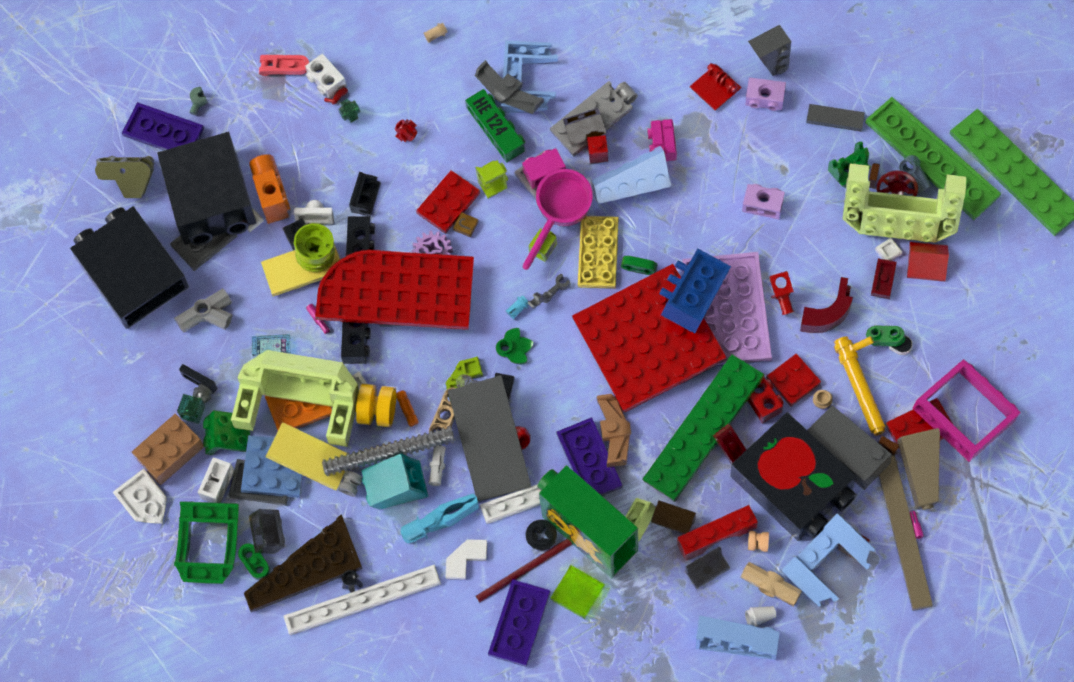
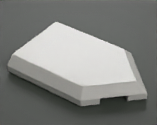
M142 469L113 491L135 522L163 524L167 497L145 469Z

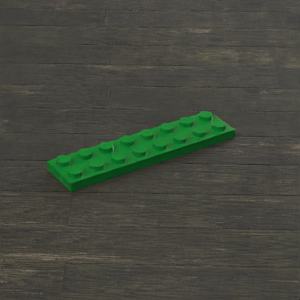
M731 354L642 480L675 502L717 444L713 435L727 424L730 425L764 378V374Z

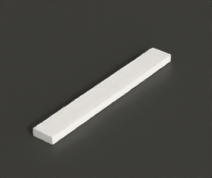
M434 564L284 615V620L289 635H293L441 585Z

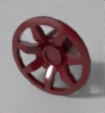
M895 170L881 176L876 189L879 193L891 192V194L904 195V192L916 197L918 184L911 174ZM911 181L914 184L915 190L907 187ZM882 182L888 185V187L880 190Z

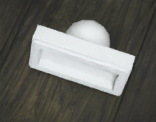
M311 200L307 203L306 208L294 209L296 221L303 218L306 224H334L332 208H324L319 200Z

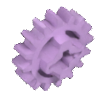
M432 231L429 232V235L423 232V238L416 237L418 243H413L414 249L411 250L412 253L421 252L451 255L453 252L451 241L447 240L445 234L440 237L439 231H437L436 235H433Z

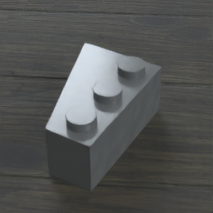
M780 24L748 41L772 76L782 74L789 68L792 41Z

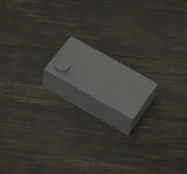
M833 405L807 430L856 476L855 483L864 490L891 464V453Z

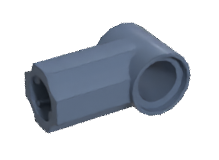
M909 155L900 162V171L911 174L917 181L918 193L931 186L920 166V160L917 156ZM906 162H911L913 169L908 168ZM911 181L910 184L913 190H915L914 184Z

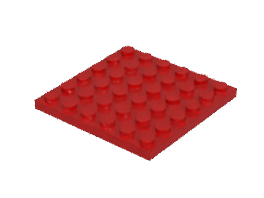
M674 264L572 315L576 326L624 413L727 360L704 318L697 331L693 333L661 315L669 300L659 294L661 289L665 288L673 293L676 285L667 281L670 274L681 279Z

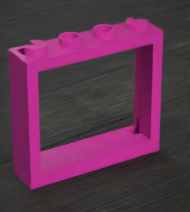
M964 359L921 395L912 407L933 429L939 428L940 435L968 462L973 460L1011 426L1021 413L1016 405L1010 403L1001 391L996 390L986 377L981 376L974 366ZM958 373L1006 416L998 426L976 445L928 401Z

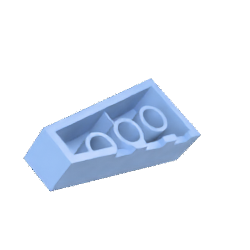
M661 146L591 180L594 196L598 204L671 187L665 153Z
M699 615L696 649L776 660L779 631H775L774 628H759L749 624L744 625Z

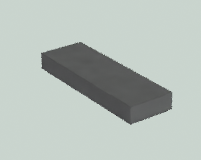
M809 104L806 123L862 132L865 112Z

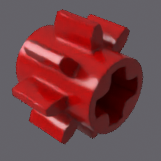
M411 119L400 120L395 126V131L397 132L395 137L401 142L412 141L417 135V129H415L417 124Z

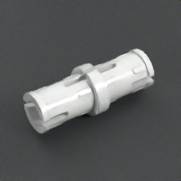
M437 445L436 448L433 447L432 462L429 465L431 468L429 484L432 486L441 485L442 471L445 469L444 456L446 447Z

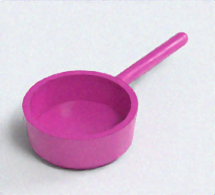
M558 169L550 172L540 181L536 190V202L547 222L523 263L522 267L524 270L530 268L553 224L558 226L575 225L583 220L589 212L593 196L592 188L588 180L579 172L571 169Z

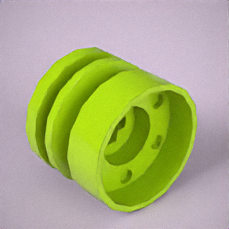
M316 223L304 225L297 231L294 238V248L298 264L309 272L324 271L331 266L335 257L334 239L331 231L327 227Z

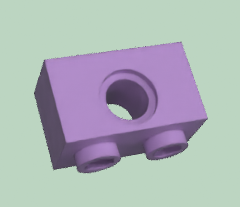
M749 77L745 105L751 108H768L772 111L782 110L786 82ZM762 94H768L769 96L763 97Z
M748 184L742 212L779 220L785 192L778 188L769 189L759 184ZM761 198H765V199H767L768 201H767V202H761L760 199H761Z

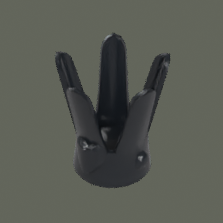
M353 570L345 571L342 575V588L345 589L347 585L350 593L355 592L354 585L362 587V582L357 578L359 575Z

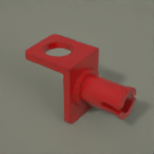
M785 271L771 275L769 279L774 292L771 298L778 299L782 315L794 312L789 298L790 293L794 292L788 272ZM783 277L786 280L784 288L776 286L777 278Z

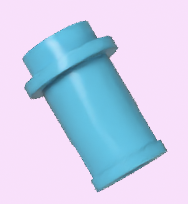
M523 295L517 297V301L506 309L505 312L511 315L510 317L514 320L522 310L528 308V300Z

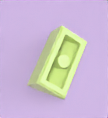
M635 498L625 517L638 527L639 542L652 519L656 507L649 501Z

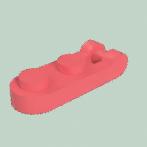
M261 55L259 74L262 76H268L269 74L307 73L305 66L309 63V60L303 55Z

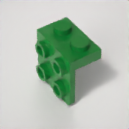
M212 411L203 421V429H205V437L203 439L205 454L213 455L219 449L246 452L250 430L234 428L231 421L232 413Z

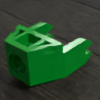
M859 141L855 144L854 152L848 157H842L838 161L835 159L829 161L828 171L842 187L846 188L848 173L844 170L849 169L850 164L869 166V169L871 168L868 164V148H864L863 142Z

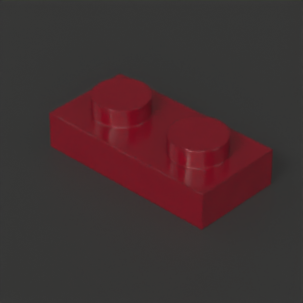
M878 258L870 296L890 299L897 262Z
M729 424L713 435L731 464L746 451L745 446Z

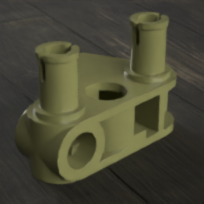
M151 156L103 157L96 159L95 173L100 180H115L124 198H142L153 173L155 162H153L154 159Z

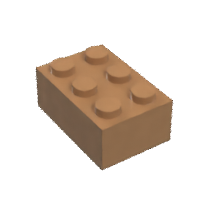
M175 413L132 451V454L147 472L162 485L202 450L204 446L201 439Z

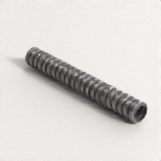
M447 426V429L441 428L440 431L436 429V432L430 431L429 434L425 432L424 435L418 434L417 437L413 435L410 439L406 437V440L400 439L398 442L395 440L394 443L388 442L387 445L383 443L380 447L376 445V448H373V446L368 450L364 448V451L358 450L357 453L353 451L352 454L346 453V456L342 454L340 457L335 456L334 459L330 457L327 461L323 459L324 473L328 477L331 473L335 475V472L341 473L343 470L346 472L347 469L353 470L354 467L358 469L361 465L365 467V464L371 465L373 462L377 464V461L382 462L384 459H389L398 454L407 456V453L413 454L414 451L418 453V450L425 451L424 449L436 448L437 445L441 447L444 443L445 445H448V442L454 443L455 439L452 428Z

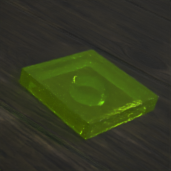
M570 565L550 600L585 620L604 589L605 584Z

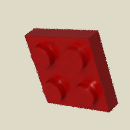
M797 353L766 376V379L770 380L773 387L790 406H793L821 384L820 379Z

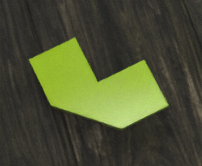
M478 356L459 361L455 367L456 369L445 383L446 388L465 386V381L470 378H461L463 375H468L472 379L483 376Z

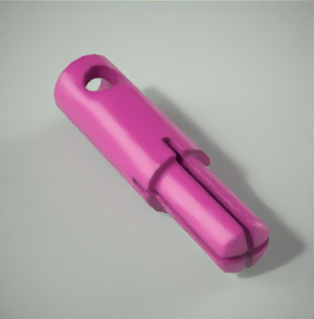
M309 304L306 309L313 320L319 325L324 334L329 333L330 329L324 320H315L316 308L313 304Z

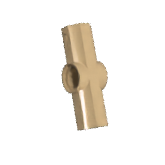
M748 562L741 575L742 579L758 587L765 595L773 598L777 597L793 607L802 590L785 582L777 573L767 572Z

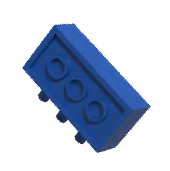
M698 248L688 265L679 260L675 264V267L684 273L681 279L672 274L669 275L667 281L676 285L673 293L665 288H662L659 293L669 299L661 315L693 333L697 331L731 268L730 265Z

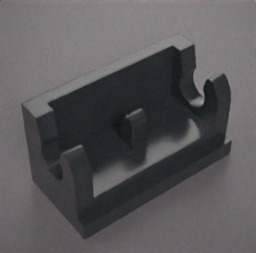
M359 172L349 203L352 213L371 217L381 182L377 181L378 177Z

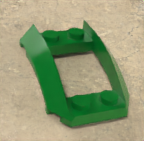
M180 501L178 543L174 566L177 568L183 582L224 583L234 568L239 504ZM192 522L228 523L224 563L188 562Z

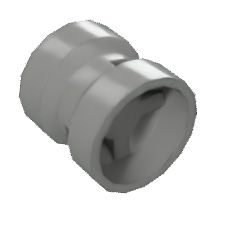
M347 470L343 475V482L338 486V490L346 495L355 497L358 491L357 486L361 484L363 477Z

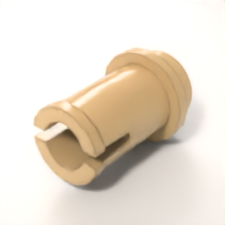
M437 23L436 27L423 32L428 43L448 33L443 23Z

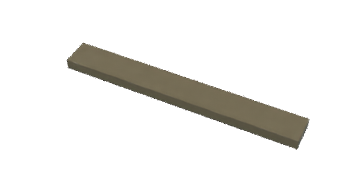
M894 455L891 456V464L879 475L911 608L914 611L930 608L933 604Z

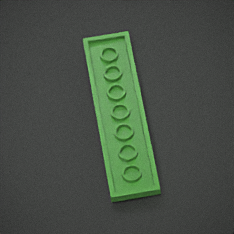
M893 97L888 99L866 119L865 123L904 158L909 155L917 156L927 179L938 189H944L947 175L966 177V192L962 210L973 220L979 217L1001 196V193Z
M978 108L950 130L949 134L1054 236L1074 221V201Z

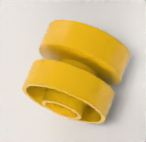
M362 383L355 406L357 424L371 425L376 415L377 426L391 428L396 409V387L382 386L377 396L376 385Z

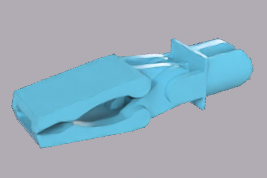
M470 494L443 503L420 520L416 516V520L401 527L400 531L403 540L409 544L423 537L427 539V533L453 526L479 508L477 497L474 494ZM461 508L460 510H458L457 512H455V513H453V514H448V513H450V512L453 511V510H456V509Z

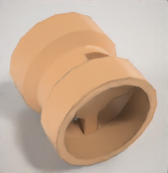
M749 531L748 550L760 549L763 552H768L769 532L756 533V531Z

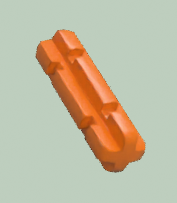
M404 390L397 392L396 398L400 402V407L410 427L417 425L418 419L414 415L413 407Z

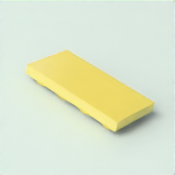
M585 216L581 220L578 288L616 289L619 217Z
M335 247L334 261L331 266L320 272H309L303 269L297 262L295 250L261 261L274 297L322 280L326 272L340 258Z
M283 422L265 456L335 491L345 473L343 470L341 473L335 472V475L331 473L327 477L324 473L322 462L323 459L327 461L330 457L334 459L335 456L340 457L342 454L346 456V452Z

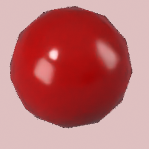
M515 426L521 450L529 445L531 435L525 427Z

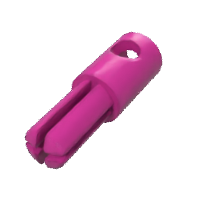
M912 511L914 519L912 513H909L915 537L919 539L924 537V534L918 522L916 512Z

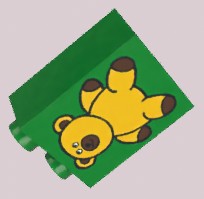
M567 465L559 473L551 469L541 478L537 487L541 490L539 492L542 517L552 523L559 533L566 539H569L577 549L612 579L638 552V527Z

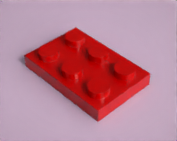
M450 170L416 210V213L446 234L456 223L461 212L464 213L479 196L480 190Z
M938 398L929 401L952 423ZM914 409L885 424L896 444H898L897 439L902 436L933 429Z

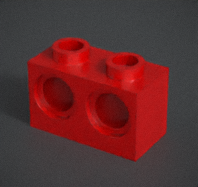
M765 378L757 386V388H762L764 391L762 393L754 391L747 400L762 424L782 413L784 405L782 398L772 390L773 385L770 380ZM770 403L774 407L767 409L764 405Z

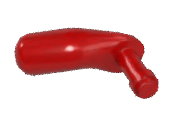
M342 87L335 93L333 99L325 98L324 101L331 102L334 105L342 96L348 93V89Z

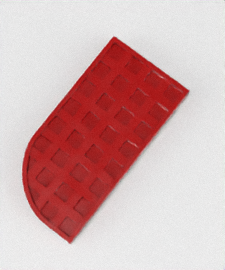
M363 250L349 254L336 262L322 278L317 293L315 320L469 330L474 257L381 250Z

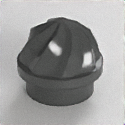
M199 384L198 387L194 388L193 399L196 403L205 404L211 399L213 392L208 387Z

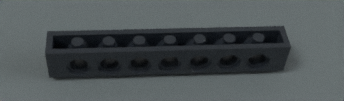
M348 216L346 256L358 251L374 250L372 234H375V223H372L370 216ZM361 235L365 236V238L361 240L357 239ZM343 322L341 344L343 364H366V357L370 356V347L367 346V339H370L371 336L368 323H361L359 327H353L355 322ZM355 340H360V341H361V342H360L359 344H357V345H353V344H352V342L355 341Z

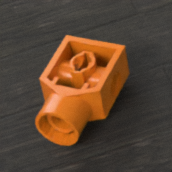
M265 154L253 158L249 162V166L267 223L270 224L289 218L288 210L291 209L274 156Z

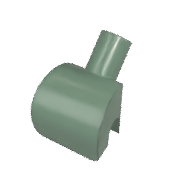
M196 87L190 92L192 107L189 113L196 115L199 107L208 103L201 87Z

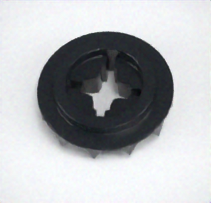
M543 519L533 521L526 529L527 543L533 549L540 551L550 549L557 539L555 526ZM545 530V536L547 537V539L541 538V540L538 541V535L536 533H542V531Z

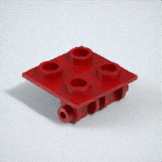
M710 63L707 67L708 71L689 87L716 111L742 87L717 64Z

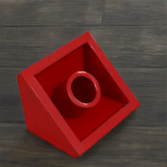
M910 242L907 278L945 282L949 258L948 245Z

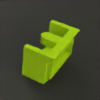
M493 160L482 166V168L475 166L477 182L487 198L507 189L506 181H508V178L505 174L507 170L502 162L499 163L498 160Z

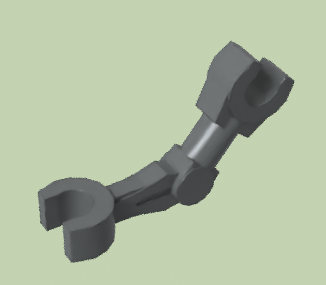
M558 275L555 280V286L543 294L534 293V299L528 301V304L532 308H536L542 302L548 303L559 289L566 290L569 288L570 281L568 280L566 283L561 284L560 281L563 279V275Z

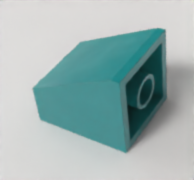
M398 454L361 470L363 476L362 483L367 493L366 500L370 507L380 510L429 497L421 463L417 459L404 454Z

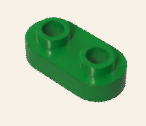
M875 325L866 332V337H872L874 343L871 345L899 346L904 343L906 338L904 330L899 326Z
M250 543L242 545L238 551V556L251 576L257 580L266 577L270 572V568L256 546ZM251 552L252 556L247 558L246 554ZM258 568H263L261 573H257Z

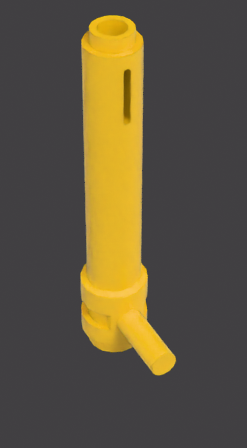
M848 336L841 337L834 341L835 352L839 354L838 359L840 364L844 366L870 432L874 436L881 435L885 432V424L858 362L859 356L856 352L873 344L874 341L869 336L853 344Z

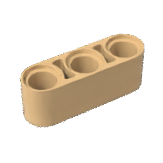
M449 388L445 391L429 428V433L430 431L434 432L436 429H447V426L451 428L455 416L451 402L448 401V390L455 388ZM444 411H448L451 414L447 420L440 418L441 413Z

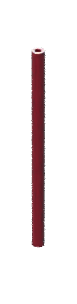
M565 539L475 596L480 603L509 585L512 579L520 578L571 546L572 542L569 539Z

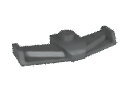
M486 60L477 68L475 77L494 96V99L500 103L531 114L544 103V98L521 91L522 82L507 74L502 79Z

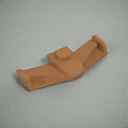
M612 394L598 395L596 397L597 403L606 419L600 421L603 441H610L607 468L626 465L631 435L630 423L626 420L615 396Z

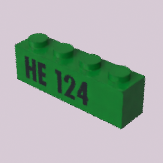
M482 89L465 100L467 110L506 163L525 152L524 138L521 134L517 135L514 131L513 123L510 120H506L504 111L501 107L495 105V99L490 93L487 94Z

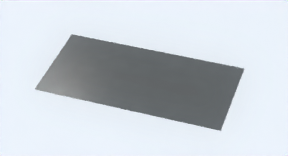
M502 376L448 390L477 501L531 487Z

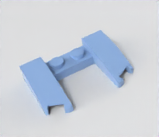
M505 40L503 78L509 74L521 82L522 64L558 62L557 54L551 55L549 51L552 44L549 42ZM521 90L536 97L544 98V103L536 111L548 110L547 103L550 98L555 99L556 92ZM501 103V108L504 111V113L525 112L518 108Z
M838 513L825 525L822 532L782 570L819 607L822 606L820 601L832 598L833 602L840 598L813 570L839 544L867 570L871 566V564L866 563L869 552H875L876 550Z

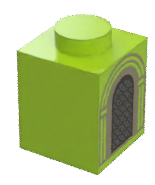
M541 228L528 246L529 253L542 231ZM550 231L536 255L538 259L546 262L557 245V238L553 232Z

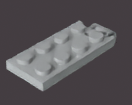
M608 81L550 128L552 134L573 157L587 147L588 142L586 140L571 145L563 119L598 108L605 130H608L632 110L633 106L631 103L638 97L626 82L620 83L614 90L611 86L612 83Z

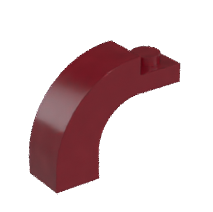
M841 277L837 299L831 306L823 309L804 307L801 332H827L845 320L853 297L849 296L851 286L847 285L848 278Z

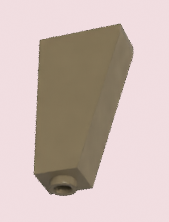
M939 428L902 436L897 439L915 508L922 507V510L934 508L933 504L939 501Z

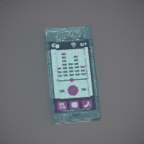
M290 334L252 336V356H258L266 350L291 354Z

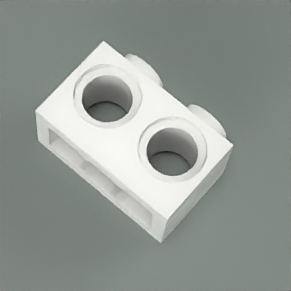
M323 53L305 66L307 71L305 75L311 83L315 82L318 91L322 95L325 94L329 99L342 87H347L345 78Z
M212 458L198 490L202 500L221 503L234 474L231 463Z

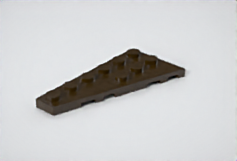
M342 514L332 524L323 528L322 532L308 540L287 557L288 559L281 565H277L266 577L261 578L244 592L251 613L338 579L347 570L356 572L363 569Z

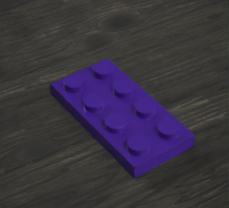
M137 102L122 131V135L155 148L167 150L198 141L204 126Z
M592 417L556 432L571 469L601 496L623 488L615 467L607 468L608 452Z
M512 579L488 656L527 667L551 593L550 590Z

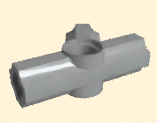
M222 288L208 298L196 301L193 307L174 319L183 333L200 322H209L225 330L231 323L232 314L222 309L230 305L232 301ZM202 308L208 309L204 313L199 312V310Z

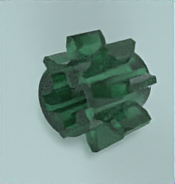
M347 98L340 102L341 107L338 111L344 121L348 119L352 123L359 119L357 115L361 111L355 100L350 102Z

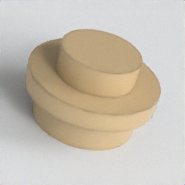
M818 390L813 396V403L820 409H826L832 404V395L826 390Z

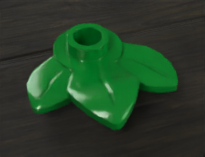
M513 328L505 333L504 339L497 342L496 352L501 357H507L512 363L523 364L527 362L525 353L532 348L534 342L528 338L520 337V329ZM504 346L509 348L507 351L502 350Z

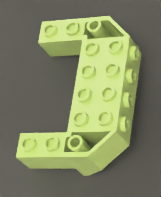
M850 164L842 219L859 234L936 243L958 232L966 192V177L947 175L945 187L938 190L937 199L871 192L869 191L870 181H868L869 166Z
M266 350L243 365L238 375L240 385L231 417L234 428L254 430L261 398L264 395L333 407L326 434L328 443L348 447L356 413L355 406L359 387L343 362Z

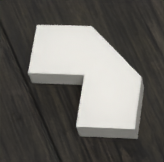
M466 540L446 558V579L466 580L467 561H486L487 540Z

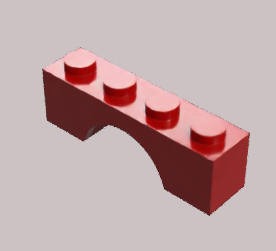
M747 505L677 537V545L685 561H688L703 554L708 548L724 539L734 536L740 537L749 533V531L757 529L758 521L751 507Z

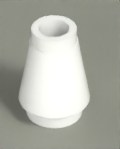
M774 606L750 607L749 610L745 611L747 624L756 627L776 618Z

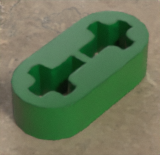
M623 256L621 268L624 270L645 275L656 273L658 264L652 260L634 256Z

